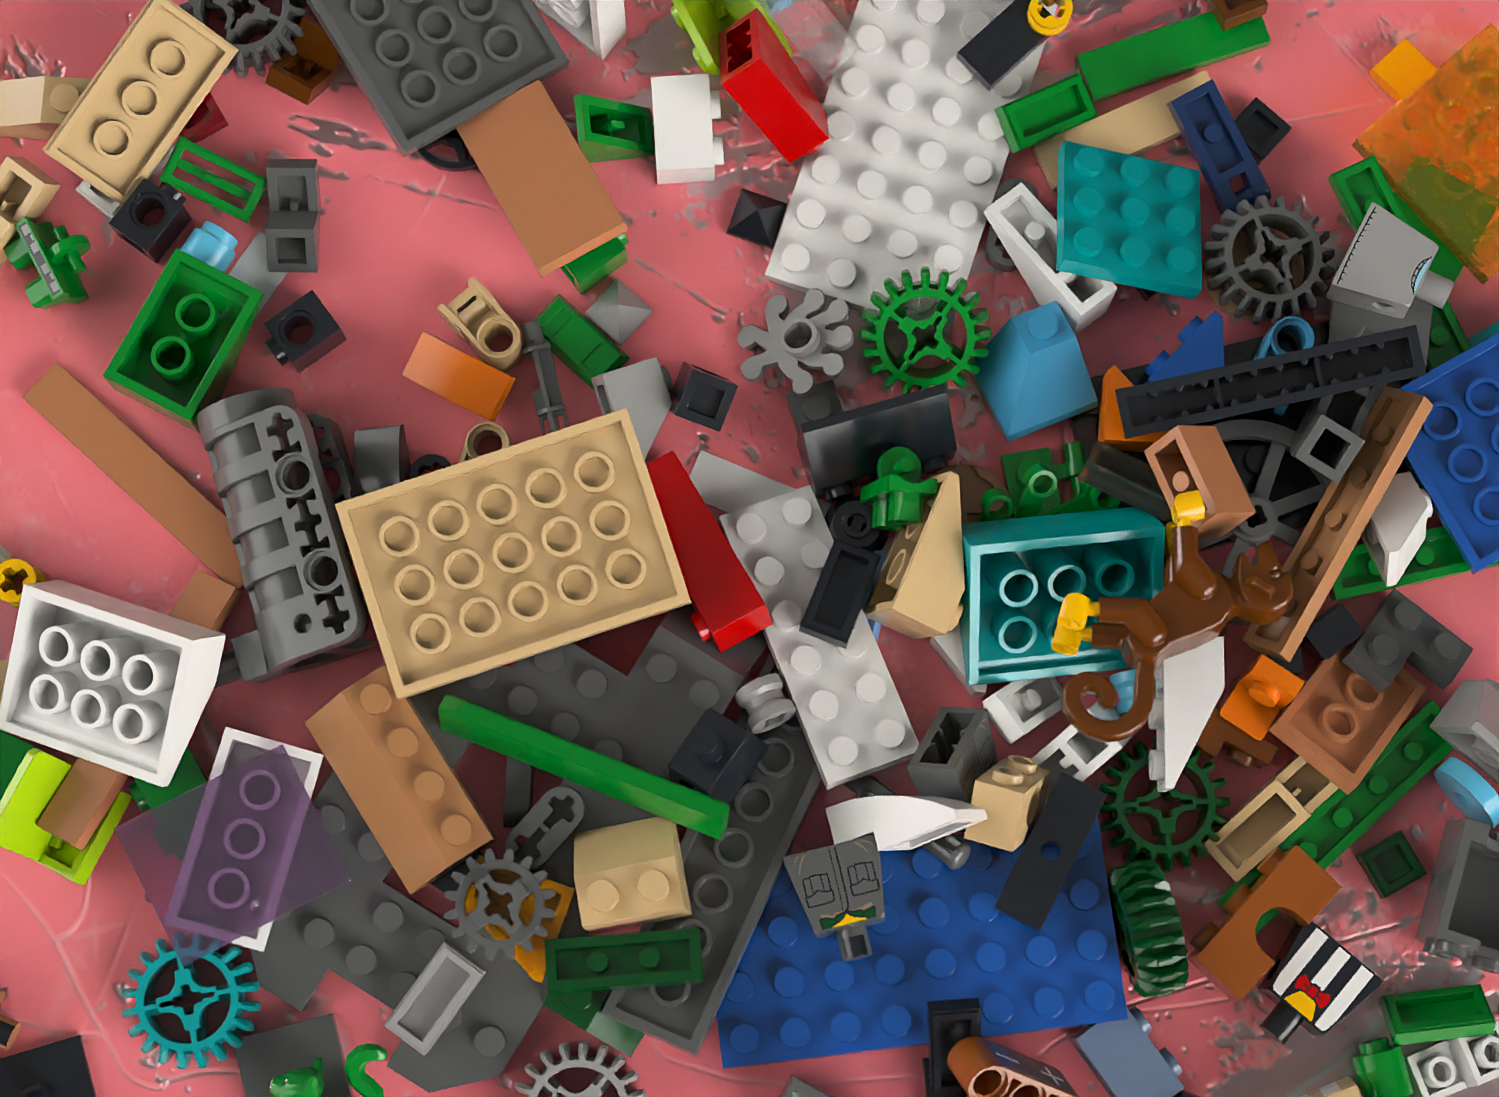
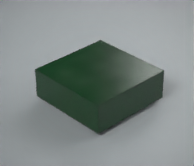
M1401 830L1396 831L1355 855L1380 899L1392 895L1427 874Z

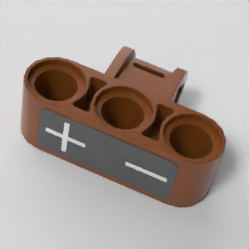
M972 1036L959 1041L948 1055V1066L966 1092V1097H1079L1064 1075L1055 1067L981 1037Z

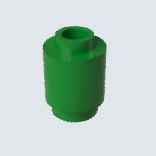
M1388 1037L1372 1039L1358 1044L1360 1053L1352 1055L1351 1059L1362 1097H1410L1409 1095L1414 1093L1401 1045H1390Z

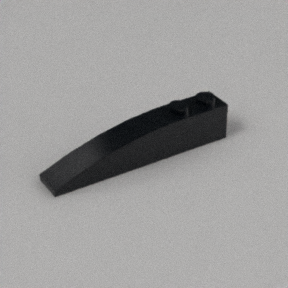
M1412 325L1115 390L1124 436L1125 439L1170 430L1177 425L1203 423L1418 377L1427 373L1417 326Z

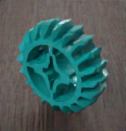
M180 931L174 934V949L171 948L165 939L160 938L155 941V948L160 956L159 958H156L148 951H142L139 954L140 961L148 968L145 972L135 968L129 969L127 975L131 979L139 981L137 989L124 988L122 996L125 998H136V1007L125 1008L122 1010V1016L124 1018L138 1016L140 1023L128 1030L130 1037H138L144 1033L149 1035L140 1047L143 1053H150L158 1045H161L157 1055L158 1063L167 1064L176 1052L177 1068L187 1069L193 1053L198 1068H205L209 1066L210 1061L208 1050H211L218 1061H224L228 1058V1052L223 1042L227 1041L235 1048L243 1046L242 1037L235 1030L239 1027L246 1031H253L256 1026L252 1020L243 1017L244 1011H259L261 1009L260 1002L246 1001V992H256L261 987L258 981L243 982L242 977L251 973L254 970V966L251 962H246L235 967L234 963L242 953L239 947L234 946L222 955L225 941L213 938L209 947L206 948L207 936L194 933L191 946H189L188 937L185 932ZM192 957H201L213 963L223 973L228 984L211 987L206 985L200 978L199 970L194 969ZM177 962L178 970L174 972L175 985L168 995L153 1000L154 990L159 978L168 967ZM189 986L192 992H201V994L215 993L213 997L204 998L202 1002L196 1003L194 1005V1013L191 1007H183L182 1005L169 1006V1003L180 1001L182 997L189 995ZM230 999V1008L225 1021L214 1034L207 1038L205 1028L209 1027L208 1014L210 1009L215 1004ZM164 1013L176 1014L182 1020L184 1030L189 1031L191 1043L180 1041L169 1035L159 1024L156 1015Z

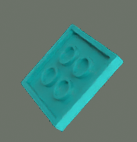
M1064 140L1058 150L1056 270L1195 299L1202 290L1200 171Z

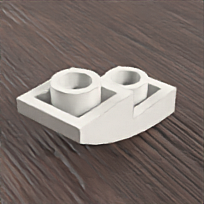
M1499 1020L1495 1021L1494 1034L1442 1040L1405 1055L1404 1059L1414 1091L1412 1096L1447 1097L1467 1087L1479 1086L1499 1077Z

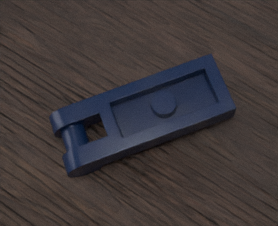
M1213 79L1166 104L1215 197V203L1221 216L1227 209L1237 213L1236 206L1245 199L1251 205L1255 204L1258 196L1264 194L1268 201L1271 200V191ZM1240 174L1244 187L1234 192L1228 180Z

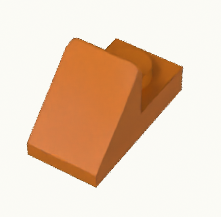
M1261 654L1233 680L1219 713L1222 718L1260 741L1266 735L1280 710L1296 698L1305 681L1264 654Z

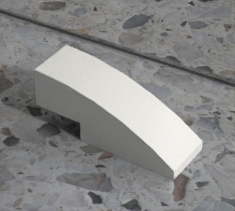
M871 796L848 800L825 808L834 844L874 835L878 851L911 850L988 819L984 808L963 801L936 796Z

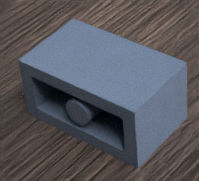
M1136 1006L1130 1009L1126 1007L1127 1020L1087 1025L1069 1038L1110 1097H1173L1185 1088L1177 1077L1183 1073L1182 1068L1165 1047L1160 1051L1157 1050L1147 1036L1153 1029Z

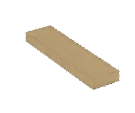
M1204 70L1034 144L1032 151L1052 192L1057 190L1058 150L1064 140L1135 156L1181 136L1182 134L1166 104L1211 80L1207 71Z

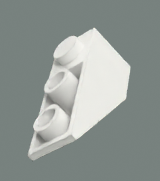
M1216 637L1195 649L1167 658L1155 669L1156 699H1154L1153 707L1148 716V725L1150 730H1156L1157 750H1150L1149 777L1150 780H1157V792H1167L1174 788L1225 688L1224 637Z

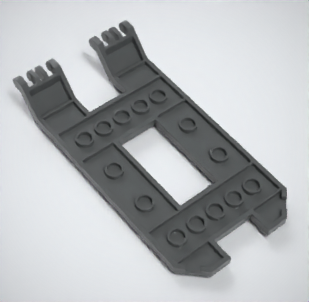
M690 603L668 612L628 676L572 642L516 661L515 668L500 666L409 696L453 769L456 768L471 742L440 730L438 708L445 694H451L670 780L668 771L670 760L704 712L712 708L721 715L724 714L734 695L768 645L761 630L755 637L750 636L720 653L712 638L704 642L700 638L689 618L690 614L696 612ZM333 770L306 813L265 950L262 952L251 949L260 986L299 1011H304L329 970H332L395 1010L443 942L447 941L487 972L425 1056L402 1040L386 1066L428 1093L499 1077L544 1006L542 1003L549 994L547 992L546 973L542 983L533 980L515 959H507L503 949H498L493 961L486 960V947L482 945L474 953L467 952L466 949L470 938L466 935L454 939L451 935L458 926L386 882L385 880L392 871L393 866ZM563 779L560 786L573 787L578 790L586 801V817L574 833L659 817L569 780ZM570 796L565 800L555 797L551 804L556 810L546 823L552 828L561 818L573 820L575 814L572 812L571 806L575 801ZM540 828L534 836L527 838L518 853L519 857L522 859L527 856L539 858L541 852L536 846L547 833ZM574 833L547 863L530 871L535 874L546 870L549 874L546 879L576 889L574 880ZM576 890L558 939L585 937L589 933L582 927ZM486 928L479 931L485 937L494 939Z

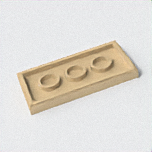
M148 0L44 146L43 152L123 205L144 178L148 179L238 52V49L171 0Z

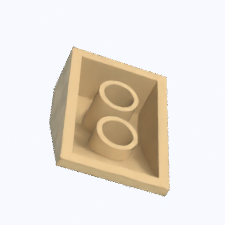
M951 471L930 477L937 479V494L923 500V520L921 523L906 525V529L897 531L864 609L866 617L912 639L946 635L947 630L951 631L957 625L963 612V603L959 602L965 589L959 475Z

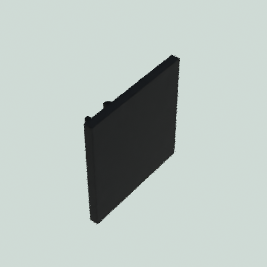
M81 1035L1 1058L0 1097H97Z

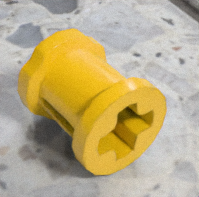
M8 559L0 563V599L18 608L22 593L19 594L14 591L17 587L14 579L17 576L25 577L23 585L45 582L47 580L40 570L32 567L28 562L21 559Z

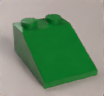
M176 248L105 370L103 377L115 390L200 433L196 416L204 408L218 402L223 394L264 297L263 292Z

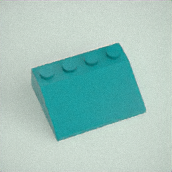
M1145 506L963 523L962 542L965 589L959 601L963 603V612L959 619L967 684L973 686L1073 675L1081 672H1100L1130 668L1127 667L1121 651L1118 649L1091 648L1090 642L1081 641L1076 655H1065L1053 651L1051 645L1058 624L1061 605L1067 595L1080 593L1087 596L1091 602H1098V597L1144 598L1150 601L1163 589L1165 526ZM1088 615L1085 627L1091 628V623H1098V619Z

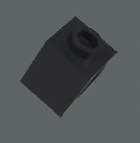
M144 178L109 224L121 239L157 264L192 218L183 205L186 198L180 192L165 182H162L157 187ZM153 209L165 210L164 217L158 224L153 226L143 225V219L149 211Z
M313 290L264 323L272 338L265 342L282 366L290 361L299 373L347 340L339 325ZM308 325L314 328L311 339L306 343L294 344L290 342V335L296 327Z
M683 362L673 387V392L670 395L672 404L669 410L676 416L720 432L738 386L726 377Z

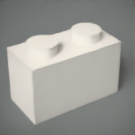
M709 74L651 77L657 184L715 181V165H724L722 136H713L712 119H721L719 90H710Z

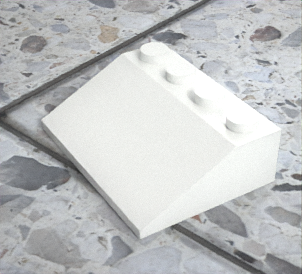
M63 580L24 584L0 705V730L161 787L169 786L216 684L226 634Z

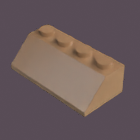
M385 664L341 691L305 722L410 895L497 841L496 836L409 697L396 698Z

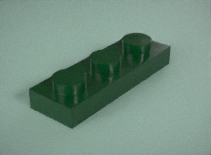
M699 928L545 940L546 981L549 995L704 982L701 933Z

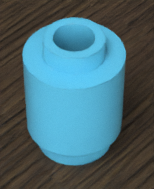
M206 220L200 229L194 228L180 250L225 273L236 256L233 250L239 242L230 233Z

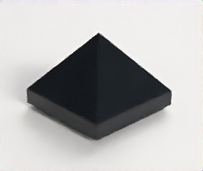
M742 188L727 229V234L772 249L788 203Z

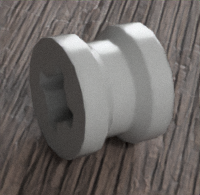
M767 674L752 680L741 687L734 695L738 706L745 708L749 714L747 722L752 733L757 734L771 730L788 721L797 712L793 701L786 699L782 693L783 682L779 674Z

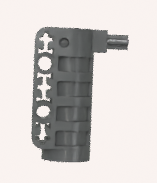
M266 388L228 397L204 408L197 414L196 420L204 448L208 451L214 472L213 479L226 513V524L231 541L237 551L241 565V576L245 590L248 591L257 628L255 631L231 639L234 650L222 654L214 688L239 679H243V682L263 683L287 673L326 665L379 646V643L363 640L369 610H367V604L364 605L362 599L365 598L362 588H359L358 582L355 581L351 566L354 563L351 553L347 554L350 550L344 538L342 525L335 507L337 503L359 496L354 482L352 466L338 424L331 418L317 414L306 415L297 409L293 392L287 388ZM313 427L322 429L325 432V436L318 439L319 447L315 440ZM321 454L333 456V459L323 460ZM331 469L338 472L341 481L339 490L334 495L331 494L330 487L327 486L324 473Z

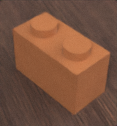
M1177 425L1144 450L1170 510L1176 495L1193 490H1198L1201 493L1205 517L1204 519L1190 522L1191 526L1198 529V538L1222 537L1256 513L1216 426Z

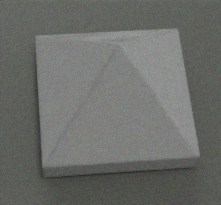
M617 278L585 312V315L621 347L653 313V310Z

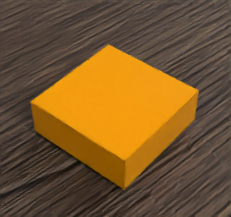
M1404 38L1371 69L1368 75L1402 107L1439 70Z

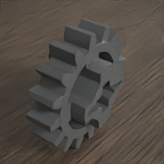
M507 848L503 860H497L493 849H486L485 863L479 864L473 857H469L466 859L470 869L467 875L453 872L451 876L460 886L458 891H446L444 893L445 898L455 901V909L444 913V917L450 920L458 919L460 926L451 935L454 939L466 935L470 938L466 949L467 952L474 953L482 945L486 947V960L493 961L498 949H503L507 959L513 960L516 955L515 946L521 945L526 951L532 952L535 949L530 937L534 933L542 937L548 936L549 932L541 925L543 918L556 917L554 910L545 907V900L556 896V891L542 889L541 883L545 881L549 874L546 870L533 874L530 871L534 861L532 857L527 856L520 864L515 863V851L513 849ZM499 869L510 870L521 875L522 878L516 880L511 885L498 883L490 871ZM475 884L479 891L477 908L467 915V896L471 886ZM487 884L492 890L502 896L512 895L513 901L508 904V909L511 913L509 916L513 920L514 925L501 914H489L488 908L492 906L493 900L490 897L491 892L487 888ZM534 894V914L530 923L526 926L521 917L524 900ZM490 924L502 926L511 938L494 940L485 937L479 931Z

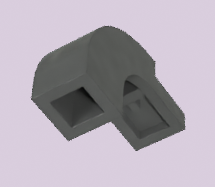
M1362 326L1355 338L1375 334V332ZM1387 383L1313 399L1294 436L1290 450L1291 455L1338 484L1365 440L1360 438L1362 426Z

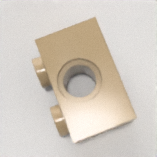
M1011 755L1008 756V759L1003 758L975 780L971 804L984 808L988 819L966 827L964 838L1013 852L1029 838L1044 808L1051 771L1037 767V761L1025 756Z

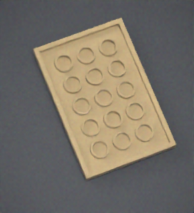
M627 408L335 504L397 699L446 685L692 603Z

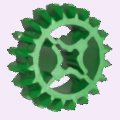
M928 266L921 267V281L913 282L909 269L903 270L901 276L904 285L900 288L891 278L884 280V287L890 296L887 298L880 292H872L870 301L879 310L863 309L862 319L873 325L864 326L859 329L860 339L874 341L862 348V356L864 358L879 356L870 366L871 373L877 375L888 369L889 372L885 376L884 386L891 388L900 379L903 381L901 387L902 395L911 393L913 385L920 386V390L929 388V386L943 383L948 395V384L946 381L950 379L953 380L956 386L963 388L966 385V380L961 370L964 369L974 375H977L980 371L979 364L971 356L986 358L989 353L988 347L977 341L986 340L992 336L990 327L977 325L989 318L987 308L971 310L981 300L978 291L970 292L962 297L961 295L967 286V281L964 278L960 277L952 287L947 286L949 271L942 269L938 275L937 282L930 281V269ZM918 297L940 299L939 302L935 301L933 306L923 312H916L907 306L905 308L900 306L904 302ZM953 308L959 312L966 325L965 339L961 348L954 345L952 338L943 331V327L948 321V314ZM889 317L898 323V328L907 336V340L902 346V352L897 358L890 351L884 337V329ZM934 323L935 338L925 337L921 342L918 341L916 343V327L926 329L929 324L932 325ZM926 355H936L943 360L949 359L948 362L933 368L910 366L911 364L915 365L921 357Z

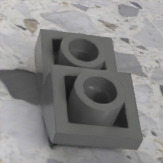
M404 424L365 428L355 431L354 482L359 496L405 481V475L410 473L411 465Z

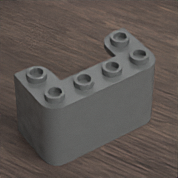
M1469 818L1447 822L1415 939L1424 943L1422 951L1450 960L1453 957L1462 959L1471 957V967L1499 974V831L1489 833L1491 825Z

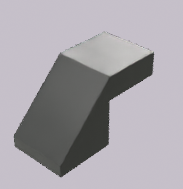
M268 159L266 173L270 213L265 226L269 272L317 273L321 204L317 159Z

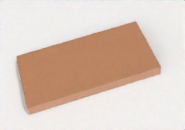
M539 79L508 95L456 127L458 134L541 277L628 231L623 218Z

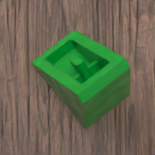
M585 94L574 96L578 142L589 163L642 158L655 154L650 108Z

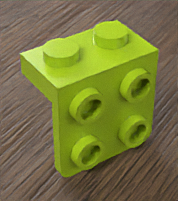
M672 0L674 4L671 7L672 16L678 26L683 31L689 33L695 45V48L692 49L693 56L700 68L707 74L711 73L720 77L718 33L756 8L763 14L790 56L794 54L766 0Z
M33 748L27 752L22 763L18 766L11 783L0 801V847L37 861L70 881L85 886L133 796L122 790L119 791L83 851L36 825L73 765L37 748Z

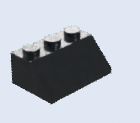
M944 383L800 424L797 447L808 483L816 499L825 496L827 502H835L855 494L853 488L880 479L877 471L879 458L884 452L893 447L902 446L910 449L917 455L921 464L920 475H928L946 469L948 467L947 461L952 460L957 451L949 401Z

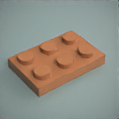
M1357 638L1330 659H1322L1305 681L1296 698L1285 707L1269 729L1271 733L1347 795L1359 785L1427 690L1422 683L1401 668L1392 683L1380 692L1342 662Z

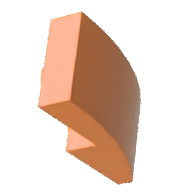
M425 331L422 332L402 373L403 376L493 422H495L516 379L481 358L469 355L441 338Z

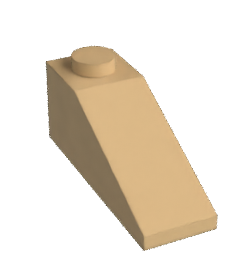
M38 76L0 81V137L49 140L92 79Z

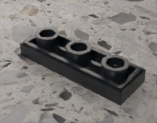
M1061 772L993 908L994 910L1040 932L1108 794ZM1048 844L1055 846L1059 851V858L1054 861L1046 860L1041 854V848Z

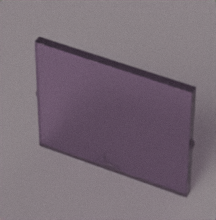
M283 744L114 828L146 891L145 899L147 902L152 903L182 966H186L351 881L320 819L321 811L318 807H314Z

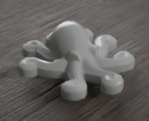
M813 288L806 292L804 303L791 311L783 321L781 317L785 316L790 309L786 296L779 294L770 297L765 308L769 332H764L756 326L748 325L743 327L737 335V342L742 349L750 350L759 345L766 350L760 355L752 356L745 360L741 369L743 376L748 381L757 383L762 380L765 369L779 366L788 379L793 381V392L799 397L809 396L816 387L812 375L802 370L800 365L814 370H824L831 379L843 376L846 370L845 361L838 353H832V348L837 351H845L854 343L855 334L850 327L845 325L839 326L846 323L850 317V308L846 302L841 299L834 300L829 305L828 311L818 314L826 307L827 299L820 289ZM839 326L834 331L827 330L830 327Z

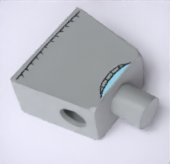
M1372 202L1331 283L1326 298L1391 317L1404 318L1414 297L1442 309L1455 282L1428 270L1439 248L1435 242Z

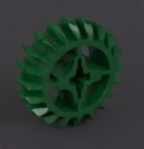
M1157 738L1152 739L1151 750H1157ZM1137 741L1132 745L1135 760L1129 753L1121 750L1116 754V759L1123 769L1120 770L1112 765H1107L1103 769L1105 776L1114 782L1113 785L1108 783L1096 785V789L1109 796V802L1103 803L1099 813L1109 812L1111 820L1099 824L1100 832H1106L1113 828L1116 830L1118 835L1109 841L1108 846L1111 850H1114L1125 842L1129 846L1123 855V861L1125 862L1133 861L1140 852L1143 854L1141 861H1155L1156 857H1158L1159 866L1164 873L1172 871L1173 856L1182 869H1187L1192 866L1189 850L1195 857L1202 860L1209 855L1202 840L1210 839L1212 842L1221 840L1219 834L1210 827L1211 825L1221 827L1229 821L1226 816L1215 813L1216 808L1230 805L1229 797H1215L1214 790L1225 786L1226 781L1221 777L1210 782L1206 774L1214 770L1216 763L1210 760L1199 767L1196 761L1200 757L1201 751L1194 747L1181 773L1191 781L1198 796H1195V794H1183L1175 786L1167 792H1162L1163 800L1171 801L1172 803H1184V805H1179L1172 808V810L1164 812L1162 817L1160 809H1152V806H1139L1160 797V792H1157V780H1150L1148 778V791L1144 796L1124 799L1125 789L1131 777L1140 768L1149 766V751L1142 741ZM1199 811L1197 824L1191 834L1181 843L1173 845L1172 833L1176 832L1175 825L1178 816L1181 813ZM1125 814L1142 816L1147 819L1152 828V836H1156L1157 845L1140 837L1130 826Z
M1134 860L1122 863V866L1111 868L1107 881L1116 941L1120 957H1122L1125 972L1128 973L1134 990L1140 996L1146 998L1150 996H1166L1173 994V991L1184 989L1189 977L1188 950L1185 945V934L1180 922L1181 916L1178 914L1176 901L1171 893L1170 883L1166 881L1165 873L1154 860Z

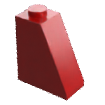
M756 8L718 33L721 85L785 159L792 163L803 155L815 153L829 139L827 112L763 14Z

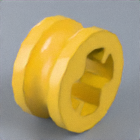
M1031 0L1027 11L1028 23L1033 30L1042 35L1051 36L1062 32L1068 25L1072 15V0ZM1043 3L1047 7L1052 6L1054 3L1060 7L1057 17L1060 18L1056 19L1050 15L1044 19L1040 16L1043 7L1040 4Z

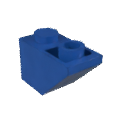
M1216 310L1205 321L1196 316L1177 336L1183 342L1171 356L1163 350L1145 368L1144 372L1149 376L1145 383L1225 366L1222 316Z

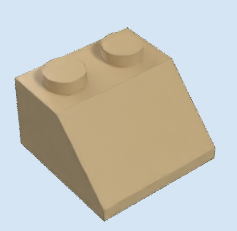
M659 816L574 833V880L582 927L588 932L597 934L692 915L675 822Z

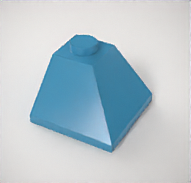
M1056 301L1010 318L986 345L989 350L988 356L986 358H974L980 366V371L977 375H972L1008 442L1098 407V400L1077 338Z

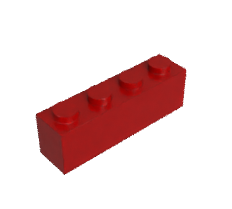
M672 450L646 464L692 602L691 604L696 612L689 615V618L702 641L704 642L712 638L718 650L722 653L772 625L773 622L765 602L675 452Z

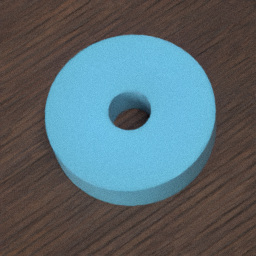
M1449 757L1434 771V777L1442 791L1468 818L1491 825L1490 830L1499 824V795L1472 767L1460 759Z

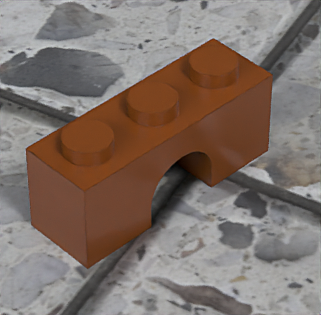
M1297 845L1287 847L1283 851L1278 847L1274 848L1258 865L1257 870L1262 875L1250 888L1245 884L1241 885L1224 903L1223 906L1229 912L1216 926L1209 921L1190 942L1195 949L1187 959L1231 1000H1242L1275 963L1259 947L1256 940L1255 929L1261 915L1269 909H1276L1287 915L1298 926L1309 925L1342 888L1337 881Z

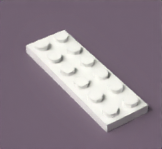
M808 485L719 516L718 524L765 602L773 624L763 629L762 632L789 699L793 701L796 707V716L826 789L828 790L912 759L920 744L863 609H861L846 649L799 631L801 621L834 542L811 486Z

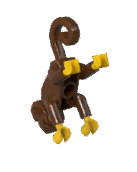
M1198 490L1180 493L1175 496L1171 509L1173 521L1168 522L1165 527L1164 549L1168 554L1164 556V588L1150 601L1144 598L1098 597V602H1091L1087 596L1080 593H1071L1063 599L1051 645L1053 651L1065 655H1076L1080 642L1086 641L1090 642L1091 648L1118 649L1121 651L1127 667L1135 669L1132 706L1125 715L1116 720H1103L1093 716L1087 711L1081 701V697L1085 694H1092L1098 699L1099 707L1102 710H1113L1118 698L1114 686L1107 678L1095 672H1081L1074 675L1066 683L1061 698L1063 712L1070 724L1089 738L1103 742H1115L1127 739L1137 733L1146 723L1153 707L1155 669L1165 659L1195 649L1215 639L1226 623L1236 616L1254 624L1269 625L1281 619L1292 599L1293 585L1291 575L1288 572H1281L1283 566L1279 564L1270 540L1262 542L1257 547L1251 564L1246 554L1240 552L1232 569V578L1226 577L1220 571L1212 569L1207 565L1198 553V529L1191 526L1190 523L1205 517L1203 499ZM1088 615L1098 619V623H1091V628L1085 627Z

